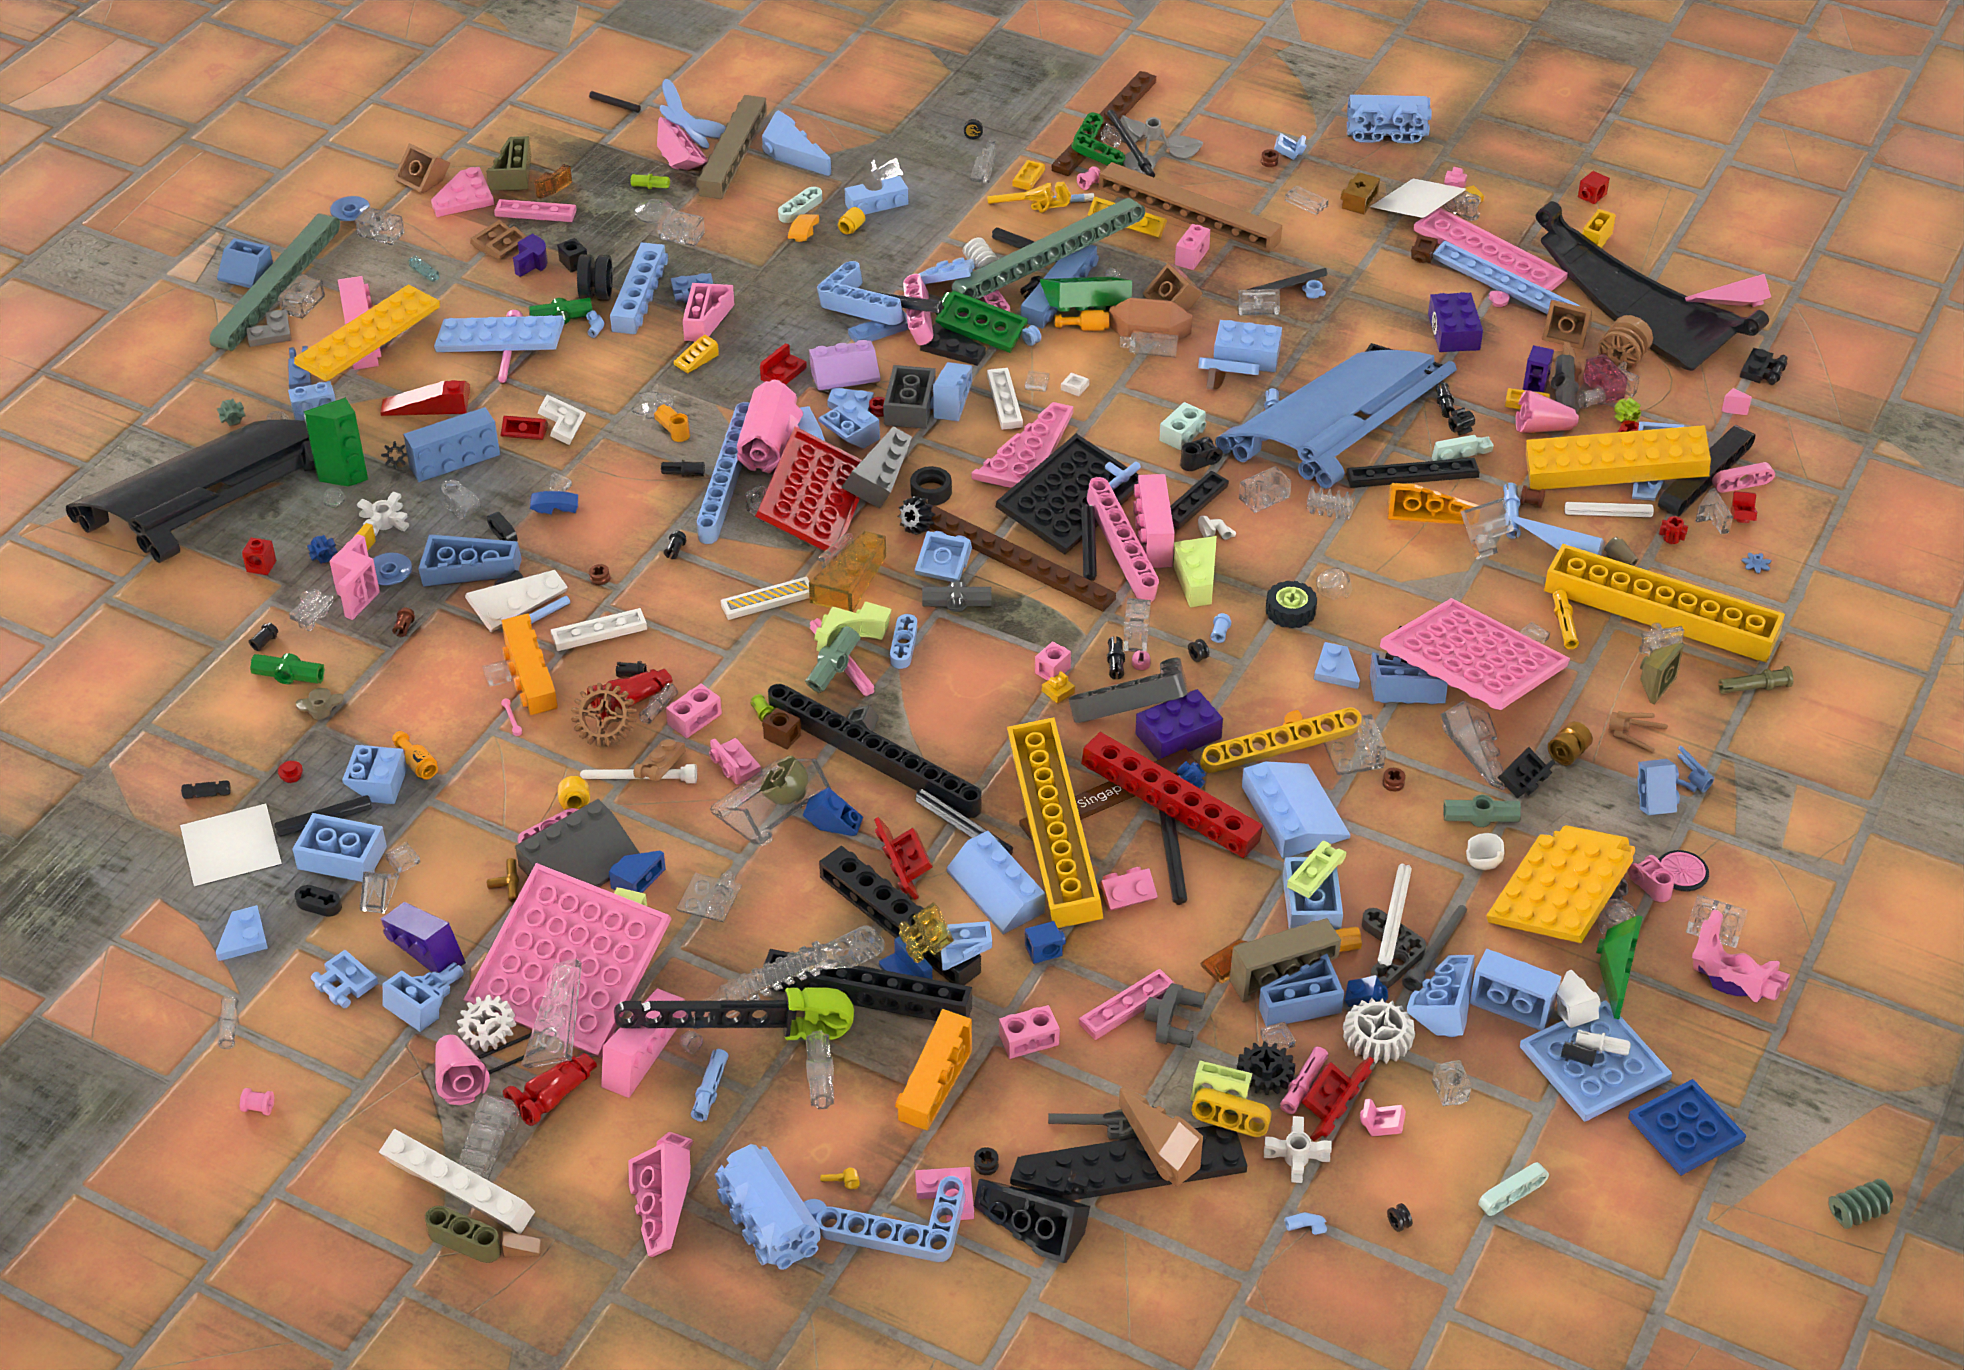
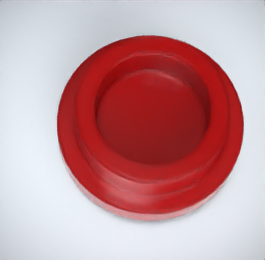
M297 761L284 762L278 768L279 777L286 783L297 782L303 773L302 765Z

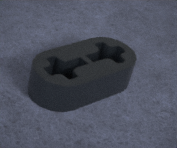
M497 511L487 516L488 525L499 540L518 541L514 528L500 512Z
M303 885L295 891L296 904L302 910L331 917L337 915L342 909L340 896L333 891L312 885Z

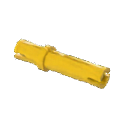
M1558 590L1553 593L1555 616L1559 619L1565 648L1575 649L1578 647L1579 641L1572 618L1573 608L1568 602L1566 591Z

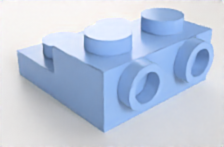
M927 531L914 570L915 574L950 582H959L963 568L967 566L972 550L971 541L960 535L954 537L940 531Z

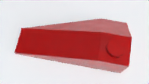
M442 381L385 398L382 401L381 416L467 413L470 384L467 381Z

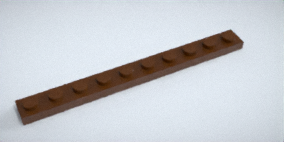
M1142 71L1137 73L1100 113L1103 117V123L1095 140L1101 142L1115 127L1107 112L1114 110L1118 118L1121 119L1156 83L1157 76ZM1070 145L1054 161L1052 171L1069 176L1087 156L1074 151Z
M933 506L931 509L936 514L932 517L934 524L930 525V529L934 531H940L954 537L957 535L964 536L971 541L973 550L1102 612L1116 600V592L936 506Z

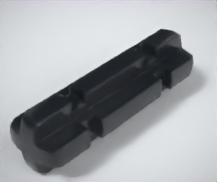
M228 780L219 781L217 784L216 781L195 783V786L183 784L181 787V794L184 799L193 798L195 795L199 798L217 796V793H220V795H229L231 793V785Z

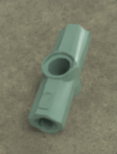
M845 626L830 646H824L820 650L817 657L818 663L805 680L807 686L815 692L821 693L826 689L837 672L841 673L846 669L849 662L848 656L861 639L859 633L853 630V628Z
M1481 794L1475 796L1473 800H1444L1443 816L1444 821H1470L1477 827H1486L1491 822H1520L1521 805L1520 801H1497L1488 795Z

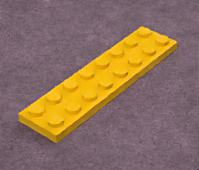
M408 284L294 357V364L327 382L439 309L440 301Z

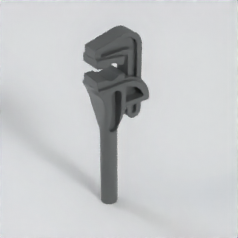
M1121 1109L1104 1114L1048 1113V1124L1104 1125L1108 1127L1107 1136L1109 1139L1124 1140L1137 1138Z

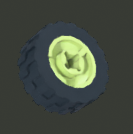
M1289 580L1279 582L1268 590L1266 614L1276 625L1300 628L1314 620L1317 597L1316 592L1310 586L1308 587L1305 583Z

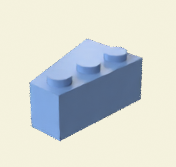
M1372 652L1369 677L1374 701L1381 703L1403 702L1406 704L1414 702L1428 704L1446 702L1448 687L1446 681L1430 676L1427 671L1419 667L1401 662L1399 657L1388 660L1379 658V653Z

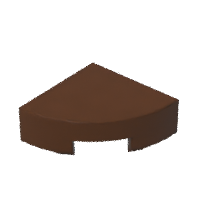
M1209 368L1206 388L1218 389L1225 379L1226 372L1217 368Z

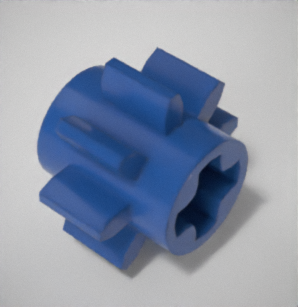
M325 535L313 538L311 545H307L312 561L318 559L320 564L329 562L334 554L337 553L333 538L327 540Z
M1186 761L1178 768V776L1198 788L1204 785L1205 781L1203 778L1206 776V773L1198 763L1193 762L1189 765Z

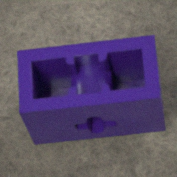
M1533 345L1527 360L1523 390L1545 393L1550 378L1554 354L1553 349Z

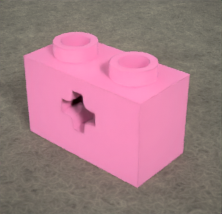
M1192 224L1176 245L1175 265L1194 270L1209 250L1211 229Z

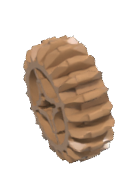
M597 683V691L591 685L588 686L590 694L587 695L584 691H581L580 694L584 698L583 701L579 699L574 701L580 707L572 708L571 710L573 713L578 714V716L571 718L572 722H580V724L574 727V730H583L579 735L581 739L589 735L587 743L590 745L595 739L597 747L602 746L603 740H605L606 747H611V739L617 745L620 744L618 736L621 735L624 739H627L628 736L624 733L625 729L631 732L634 729L628 723H634L637 720L635 717L630 716V714L637 712L636 708H628L634 703L633 699L625 700L629 695L627 691L619 695L621 687L618 685L613 691L611 683L606 684L605 690H603L601 683ZM603 697L598 707L587 709L592 701ZM611 697L620 702L623 714H618L611 710ZM604 710H606L608 714L612 715L605 717L604 721L601 722L602 718L596 714L604 713ZM585 716L596 719L597 733L592 732L588 728ZM621 721L614 731L605 734L610 723Z

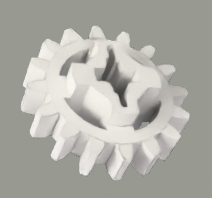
M487 995L484 1001L480 997H476V1004L467 1003L468 1011L461 1010L460 1013L464 1019L457 1020L460 1026L458 1032L467 1046L471 1045L475 1051L481 1047L484 1052H487L488 1046L491 1045L496 1050L498 1042L506 1044L507 1042L504 1037L506 1035H513L510 1027L516 1026V1022L513 1019L515 1013L507 1001L503 1002L500 996L493 1000L490 995ZM495 1010L501 1012L502 1016L499 1013H495ZM471 1031H474L475 1034H479V1036L472 1034Z

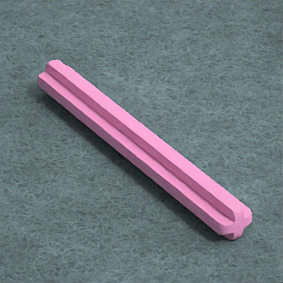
M819 618L810 622V629L814 634L817 628L821 627L822 621ZM849 655V662L844 670L864 696L873 694L874 685Z

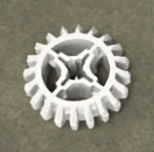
M1371 998L1369 1003L1362 1000L1359 1006L1353 1005L1351 1011L1347 1013L1343 1024L1344 1041L1348 1042V1049L1354 1050L1355 1056L1363 1055L1364 1060L1371 1056L1375 1064L1378 1060H1383L1387 1064L1389 1059L1396 1062L1399 1056L1405 1057L1407 1050H1410L1415 1038L1414 1020L1410 1019V1015L1407 1012H1403L1402 1005L1395 1007L1393 1001L1388 1004L1384 1002L1383 998L1379 1002H1375Z

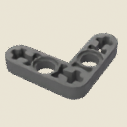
M1378 908L1365 910L1362 918L1363 929L1382 942L1388 914ZM1401 923L1398 932L1400 936L1397 937L1393 959H1401L1405 964L1399 966L1392 963L1386 966L1377 962L1371 969L1370 976L1376 975L1387 989L1425 955V940Z

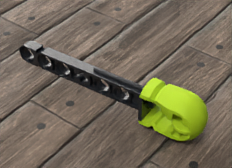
M786 988L784 1000L648 1001L645 1003H641V1001H623L615 1006L614 1018L617 1026L621 1028H641V1025L647 1028H783L786 1040H798L800 1037L804 1040H832L843 1036L851 1028L854 1008L848 996L838 989L804 988L801 991L799 988ZM682 1010L687 1013L683 1018L673 1017L676 1011ZM736 1010L740 1012L735 1018L726 1017L729 1011ZM758 1010H763L766 1012V1014L761 1018H755L752 1016V1014ZM797 1010L805 1011L803 1018L796 1017ZM623 1011L633 1012L630 1018L624 1019L619 1016ZM650 1011L660 1012V1015L656 1018L646 1017V1014ZM705 1012H710L707 1017H703Z

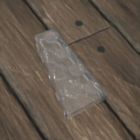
M577 959L558 962L553 965L521 1064L527 1069L572 1060L582 963Z

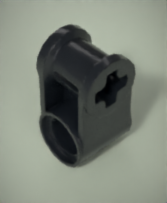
M1203 437L1199 440L1185 443L1182 446L1180 466L1183 470L1195 471L1208 465H1214L1222 458L1223 451L1213 445L1210 437Z

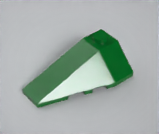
M1637 915L1607 929L1605 939H1599L1596 953L1601 954L1599 967L1615 1019H1620L1643 916Z

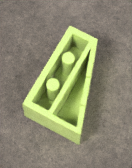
M1217 536L1174 542L1173 567L1189 607L1212 604Z

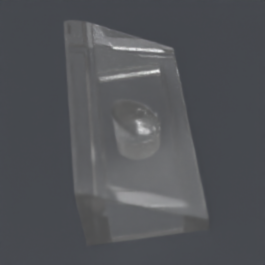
M1238 290V315H1279L1280 290Z

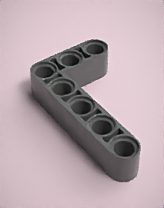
M1176 657L1162 661L1160 663V674L1071 696L1068 701L1074 722H1086L1184 697L1188 692L1181 659Z

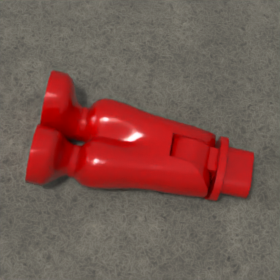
M652 669L650 672L646 671L629 678L610 680L607 683L612 684V691L617 685L620 686L621 691L619 695L627 691L629 695L625 700L633 699L634 703L631 705L633 706L664 690L665 685L672 683L673 680L666 669L659 671ZM593 685L592 687L597 691V685ZM599 697L590 703L593 708L598 707L603 697ZM611 697V710L615 712L616 707L623 710L620 702ZM604 710V713H600L603 721L605 717L612 716L606 710Z
M586 1053L579 1057L572 1056L570 1061L565 1060L529 1080L524 1086V1092H521L515 1086H508L503 1090L504 1099L514 1114L518 1117L521 1115L527 1125L533 1126L540 1121L543 1113H548L554 1109L570 1091L589 1078L590 1072L597 1067V1064Z

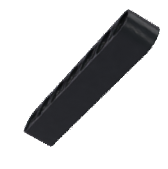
M1734 425L1709 448L1711 458L1709 476L1677 479L1662 493L1658 501V507L1679 517L1713 485L1712 478L1716 473L1730 469L1752 447L1756 434L1738 425Z

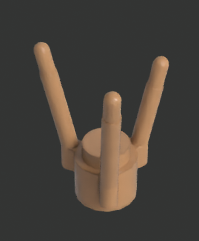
M1618 711V713L1612 712L1609 730L1614 731V737L1623 738L1643 749L1654 752V748L1625 734L1624 731L1629 732L1631 724L1667 729L1668 725L1632 719L1654 718V713Z

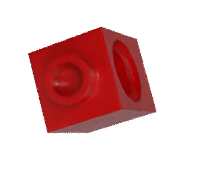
M1592 171L1580 181L1578 198L1592 204L1597 203L1607 195L1610 178Z
M251 537L242 551L246 572L268 576L277 561L271 540Z

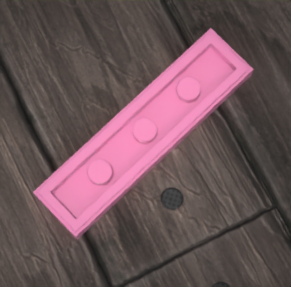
M499 199L494 213L496 217L572 222L576 213V205Z
M1158 969L1080 1017L1079 1025L1094 1040H1097L1145 1010L1149 997L1162 999L1170 984L1174 982L1161 969Z

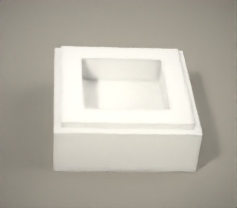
M1070 373L1061 383V390L1080 396L1089 386L1090 379Z

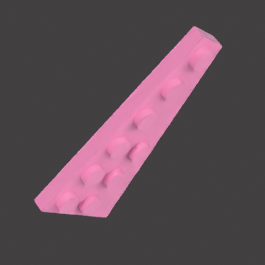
M1055 402L1051 403L1038 415L1036 421L1032 424L1028 423L1021 434L1017 433L997 450V454L992 459L988 458L983 462V466L979 470L975 469L972 472V479L1009 488L1015 486L1055 451L1072 417L1073 406Z

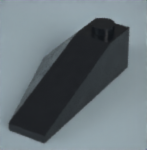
M979 1179L973 1205L996 1224H1001L1012 1232V1236L1016 1239L1022 1240L1032 1247V1251L1039 1256L1061 1263H1067L1084 1236L1090 1206L985 1179Z

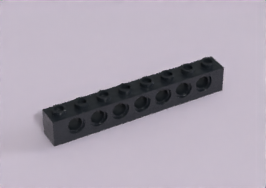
M841 845L819 861L820 878L894 938L904 935L932 968L950 983L966 985L981 973L980 954L948 970H943L938 935V925H943V923L931 917L923 907L917 906L904 892L898 891L889 880L879 876L870 865H866L859 860L855 853L849 852Z
M775 949L769 950L762 968L764 988L785 992L786 988H799L801 991L804 988H833L844 992L854 1006L937 1021L942 1009L969 1018L972 1010V987Z

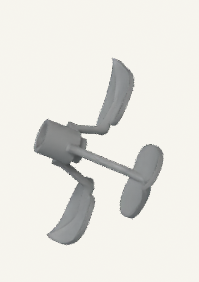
M1124 115L1120 119L1135 143L1138 140L1143 141L1147 138L1145 151L1142 154L1150 161L1152 170L1156 165V159L1151 155H1147L1150 141L1157 140L1160 135L1165 146L1170 148V154L1179 159L1191 158L1203 146V142L1180 135L1170 137L1169 141H1167L1164 129H1161V121L1156 117L1148 118L1146 124L1127 118ZM1118 132L1119 138H1120L1123 142H1125V141L1123 140V138L1121 137L1120 133ZM1128 152L1125 155L1124 167L1146 174L1139 168L1138 161L1133 153Z

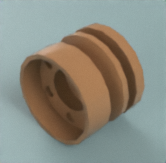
M1624 315L1617 318L1599 342L1598 352L1600 358L1607 366L1617 371L1634 369L1653 343L1652 330L1646 322L1638 317Z

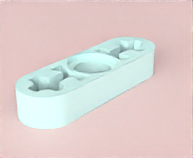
M809 187L778 208L779 220L783 223H791L800 214H805L823 200L822 190L818 187Z
M1533 1163L1484 1193L1478 1205L1488 1216L1495 1215L1542 1186L1548 1179L1549 1173L1540 1163Z

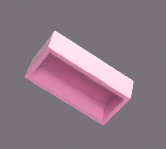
M1165 474L1138 475V484H1134V497L1137 499L1133 501V512L1138 514L1135 517L1136 529H1140L1137 534L1138 540L1142 544V548L1153 568L1173 567L1174 527Z

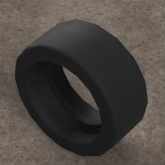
M929 466L918 469L910 478L911 496L928 499V504L934 506L945 503L952 494L951 475L940 467ZM926 483H937L942 485L940 488L937 489H925L920 487L921 485Z

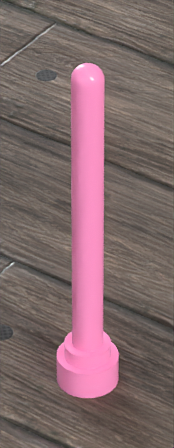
M510 310L506 317H523L522 313L518 310ZM503 351L498 376L500 383H505L507 380L512 351Z

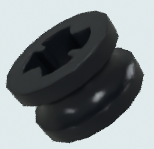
M1197 639L1195 642L1188 644V652L1195 662L1209 657V648L1203 639Z
M989 1147L978 1149L974 1155V1168L976 1172L985 1176L994 1174L999 1167L998 1153ZM985 1159H990L991 1163L987 1161V1164H983L982 1160L985 1162Z
M1400 1203L1396 1205V1209L1391 1207L1387 1210L1388 1220L1397 1232L1402 1231L1404 1227L1409 1228L1412 1226L1411 1214L1404 1204Z

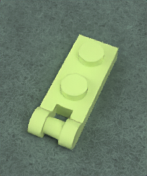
M1323 840L1289 878L1287 888L1309 899L1332 871L1343 863L1347 854L1346 851L1340 848L1336 850L1331 847L1330 843Z

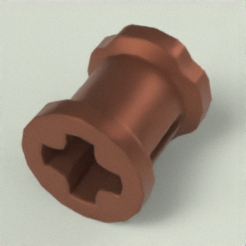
M1524 485L1520 504L1537 505L1538 508L1542 509L1546 489H1530L1527 485Z

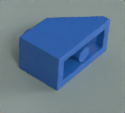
M653 851L624 856L609 871L611 889L616 890L618 887L643 893L666 870L664 852Z

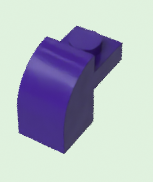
M533 233L518 242L519 254L513 257L515 274L522 277L535 268L543 271L548 264L544 240Z

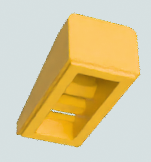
M704 334L674 360V365L688 374L719 355L718 343Z

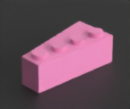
M656 989L645 1002L685 1001V999ZM682 1010L676 1011L673 1014L675 1018L686 1016V1012ZM650 1011L646 1014V1017L656 1018L660 1015V1012ZM642 1025L641 1028L620 1027L603 1045L601 1087L630 1098L677 1028H647Z

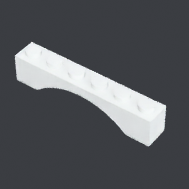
M396 1129L392 1131L379 1151L391 1164L445 1190L516 1234L521 1235L535 1213L521 1198Z

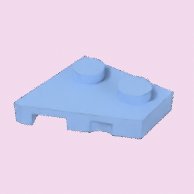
M1325 642L1314 673V680L1358 689L1360 679L1348 647Z

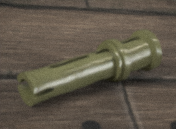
M1789 666L1773 671L1765 669L1761 674L1719 679L1718 683L1722 685L1718 686L1721 694L1763 687L1767 690L1784 685L1792 687L1793 673Z

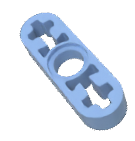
M1199 357L1198 368H1217L1226 372L1259 375L1260 364Z
M903 614L896 621L890 650V663L898 669L906 668L911 664L918 630L917 618L914 615ZM906 625H908V630H904ZM901 639L909 640L908 643H899L898 641ZM900 652L904 653L902 658H899Z

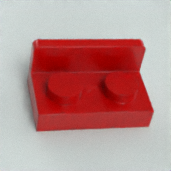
M785 343L760 363L761 380L764 382L779 380L786 385L807 368V362L790 354V345Z

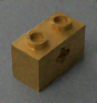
M1358 172L1353 179H1350L1348 187L1343 189L1340 199L1343 200L1342 209L1364 215L1378 195L1380 178Z

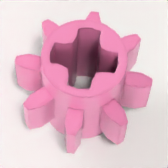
M1453 167V171H1447L1444 185L1465 188L1467 174H1463V168Z

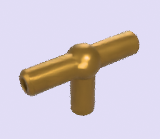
M508 858L506 860L507 876L487 879L486 883L489 889L507 886L508 900L516 902L518 898L517 884L519 883L516 860Z

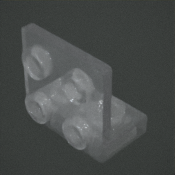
M1372 714L1362 715V723L1358 727V733L1324 743L1337 775L1384 768L1387 747Z

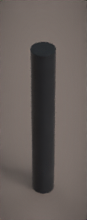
M591 91L589 94V98L637 113L641 110V106L594 91Z

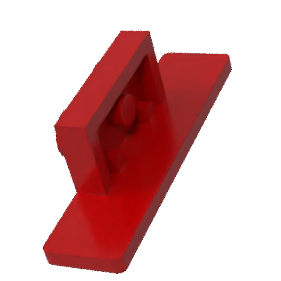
M879 817L875 818L874 821L877 826L875 833L881 842L885 844L882 849L893 862L890 864V867L901 880L898 882L901 891L906 895L909 893L914 900L918 899L919 895L912 880L930 870L933 866L917 831L911 828L893 839L886 824Z
M1371 1056L1357 1066L1350 1078L1332 1062L1324 1067L1301 1101L1302 1104L1321 1119L1310 1139L1316 1141L1321 1136L1326 1138L1334 1130V1120L1339 1119L1348 1108L1345 1105L1346 1102L1352 1100L1360 1090L1358 1084L1364 1082L1371 1074L1370 1066L1374 1062Z

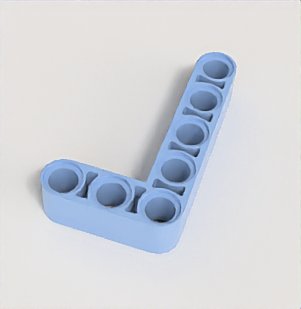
M856 261L844 263L817 286L822 308L888 325H897L904 320L899 298L858 288L863 283L860 265Z
M948 1176L941 1180L929 1226L836 1207L822 1208L816 1216V1222L820 1226L821 1235L828 1240L934 1262H944L951 1257L965 1203V1190L962 1181L958 1177ZM950 1189H957L959 1191L953 1197L945 1195ZM943 1215L953 1217L948 1223L939 1222L940 1217ZM827 1220H837L833 1227L823 1226ZM855 1225L864 1226L863 1230L859 1233L851 1232L852 1227ZM883 1230L891 1231L890 1236L885 1239L879 1238L878 1234ZM909 1236H917L919 1238L914 1244L905 1243ZM938 1241L946 1243L945 1247L940 1250L933 1249L932 1246Z

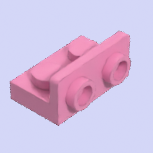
M715 738L710 740L711 750L709 755L715 764L718 763L727 778H731L736 785L762 773L759 763L736 738L722 745Z

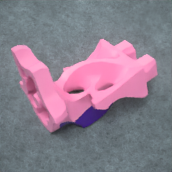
M1713 910L1709 919L1702 923L1699 940L1692 955L1694 970L1708 976L1712 987L1723 993L1734 996H1749L1753 1002H1758L1762 997L1775 1001L1780 994V990L1784 992L1787 989L1790 974L1778 971L1779 961H1769L1764 965H1759L1745 953L1727 954L1719 940L1723 915L1719 911Z

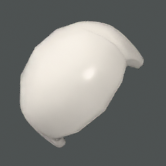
M1483 833L1468 840L1466 857L1467 861L1475 869H1494L1503 861L1505 854L1504 842L1498 835Z

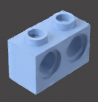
M331 381L288 390L295 420L305 421L303 411L336 401Z

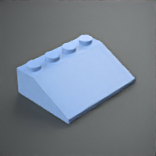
M1266 761L1243 769L1242 789L1282 859L1316 849L1323 840L1333 844L1350 838V833L1309 764Z

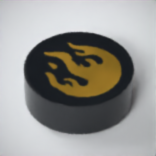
M976 119L968 120L964 125L965 136L973 140L981 137L983 133L982 123Z

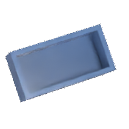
M486 407L403 434L409 468L418 482L500 455L496 424Z

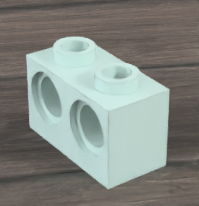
M1186 402L1182 403L1160 424L1159 441L1182 450L1183 444L1192 442L1199 433L1204 431L1206 427V412Z

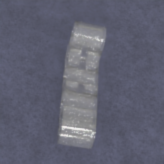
M489 1094L483 1095L458 1161L459 1165L489 1180L505 1132L513 1133L518 1125L519 1109L513 1100Z

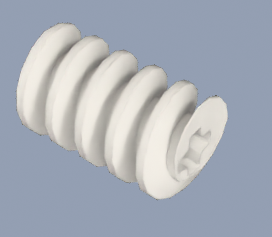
M977 237L965 244L962 250L967 260L973 259L975 270L998 260V257L983 238Z

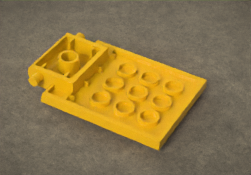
M1564 825L1560 831H1554L1553 836L1540 834L1487 913L1488 923L1582 943L1632 864L1635 847L1630 846L1628 838L1624 836Z

